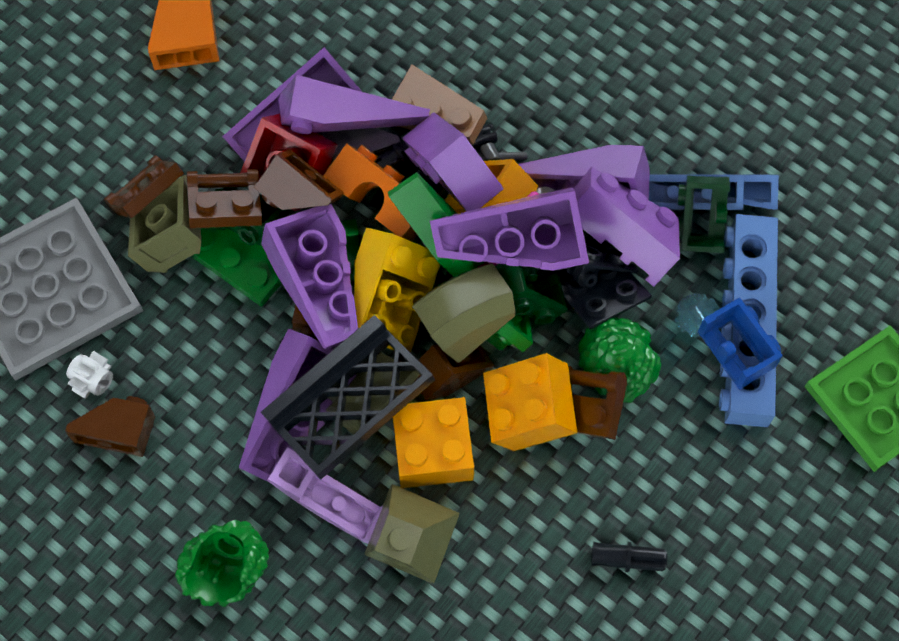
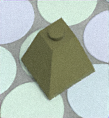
M392 484L364 555L430 583H435L460 513Z

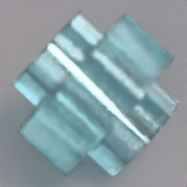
M690 294L679 302L678 309L676 310L679 316L674 320L682 333L688 332L690 337H701L698 330L703 318L720 308L714 298L708 299L705 294Z

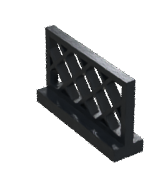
M374 315L263 409L261 413L278 435L286 441L321 480L433 383L435 378L386 329L384 323ZM389 345L395 350L394 362L376 363L377 355ZM393 371L391 386L373 387L375 372ZM400 371H416L421 376L411 385L399 386ZM367 372L365 387H348L349 379L356 373ZM373 395H390L389 404L383 410L370 411ZM364 396L362 411H345L346 397ZM328 397H339L337 412H319L320 404ZM335 420L333 436H316L318 421ZM343 420H361L360 430L354 435L341 436ZM300 421H310L308 437H292L289 431ZM300 445H306V451ZM332 445L331 455L318 465L313 460L314 446Z

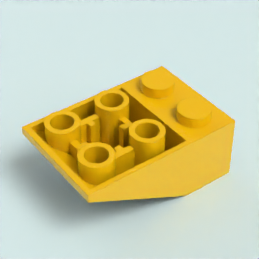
M366 227L355 259L354 300L358 328L375 315L410 353L421 321L412 306L432 290L441 265L428 248L395 234Z

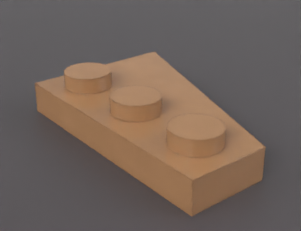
M412 64L392 98L395 101L430 109L429 116L435 112L463 133L471 145L475 143L487 120L483 109ZM417 125L397 126V127H401V128H405V129L412 130V129H414Z

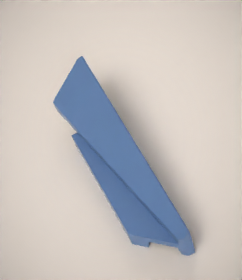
M650 174L649 201L659 207L684 210V206L678 205L679 184L686 185L687 175L729 177L730 192H728L727 210H743V205L778 210L779 175ZM695 188L693 210H710L712 189Z

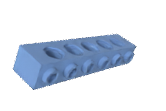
M736 214L731 227L726 226L724 232V247H729V258H725L723 264V279H728V290L723 292L722 307L740 297L746 306L752 307L757 313L759 324L766 334L772 335L776 339L778 218ZM742 251H750L756 258H749ZM742 283H751L756 290H748ZM731 323L721 329L725 339L730 340L736 347V354L747 369L760 364L756 356H746L741 352L740 347H748V345ZM720 364V376L726 377L725 389H721L719 396V410L725 411L724 423L768 427L775 417L776 367L752 381L751 383L755 390L749 391L744 388L739 390Z

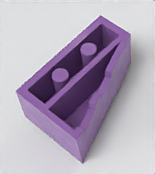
M435 112L402 137L409 147L404 152L413 164L419 167L426 176L428 175L435 184L439 182L466 212L480 209L504 189L464 134Z
M593 167L587 171L574 187L582 229L601 244L605 239L623 253L619 259L626 265L633 261L649 274L645 280L653 287L680 259L679 218L669 208L659 207L649 201L640 191L625 187L611 174L600 172Z

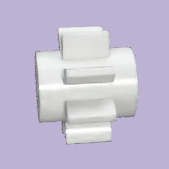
M95 351L91 353L90 357L82 354L76 356L70 363L66 373L70 379L68 385L72 386V391L85 399L89 396L90 392L97 396L103 394L113 378V373L109 371L111 365L107 363L108 359Z

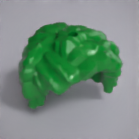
M614 317L591 330L586 328L585 335L579 342V366L583 367L584 371L602 374L616 371L626 374L627 386L623 403H632L635 398L644 394L650 385L657 380L661 370V359L649 345L651 342L650 332L637 322L626 318ZM595 387V390L601 396L608 393L607 389Z
M232 520L223 526L212 524L208 531L200 532L198 536L184 545L183 552L177 559L178 569L176 570L175 577L177 583L182 588L184 596L190 595L192 600L199 599L203 606H213L219 602V605L226 607L229 603L242 601L245 595L251 593L256 581L264 574L265 569L268 567L269 549L267 543L262 540L258 531L248 521Z

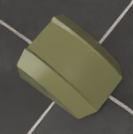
M184 175L173 182L137 215L130 218L128 257L148 272L167 273V269L194 254H200L201 228L189 227L187 176Z
M493 263L453 277L425 294L412 306L430 333L431 338L447 355L458 363L510 321L516 313L512 290Z

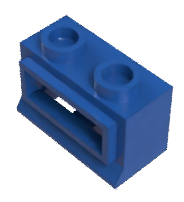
M740 297L703 318L698 330L699 335L739 390L777 367L783 357L777 340L772 335L766 334L759 324L757 313L752 307L746 306ZM731 323L760 364L747 369L736 354L734 344L730 340H726L719 329Z

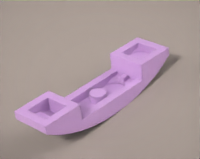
M287 447L267 481L314 514L368 544L383 505L381 507L328 475L320 480L296 452Z

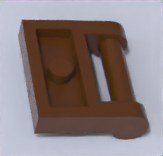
M154 155L147 161V167L115 194L111 192L103 200L115 214L133 218L182 176L184 172L176 162L162 161L158 156Z
M247 169V173L197 174V171H187L189 227L209 228L262 225L260 192L254 188L259 181L258 169ZM248 187V190L198 192V188Z
M568 366L571 390L574 384L604 388L608 391L606 399L572 395L577 434L615 440L627 386L626 374L611 371L609 374L578 371Z

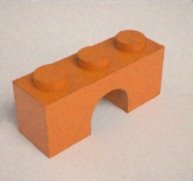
M346 143L324 174V177L344 192L346 197L359 203L367 192L373 188L380 187L384 194V204L375 219L395 235L413 242L417 237L416 232L388 196V191L402 183L401 181L404 176L388 164L384 169L375 162L378 156L365 146L360 145L357 149Z

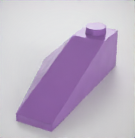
M325 47L222 136L244 162L261 118L280 113V93L296 75L361 91Z
M299 75L293 78L280 93L279 97L281 124L290 126L293 132L299 134L418 125L429 116L430 109Z
M607 145L519 164L538 185V188L549 187L556 191L571 187L574 189L587 171L593 167L600 172L611 174L625 187L640 191L649 200L650 168L644 146Z
M572 187L430 220L437 257L475 262L483 261L552 271L589 263L576 193Z
M332 204L313 207L266 223L261 244L276 275L324 350L340 345L358 329L354 295L351 289L350 262H348L346 231Z
M288 329L272 360L239 465L240 469L267 481L287 447L292 449L271 427L261 411L333 351V349L324 350L319 341ZM354 375L352 378L349 379L348 384L353 380V378H354L356 375ZM327 398L322 402L319 412H327L326 409L332 401ZM300 421L289 431V434L292 437H308L310 421ZM318 421L317 431L325 424L323 421Z

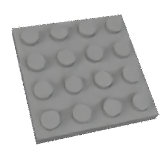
M77 197L0 237V356L15 381L143 312L140 303Z

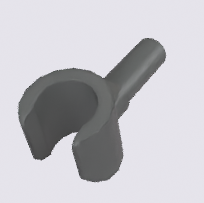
M494 143L483 144L480 146L481 153H478L483 161L504 159L527 160V152L498 153Z

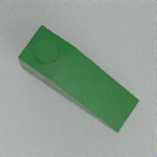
M417 172L388 191L389 198L434 258L453 277L475 269L484 263L483 261L475 262L437 257L430 220L458 213Z

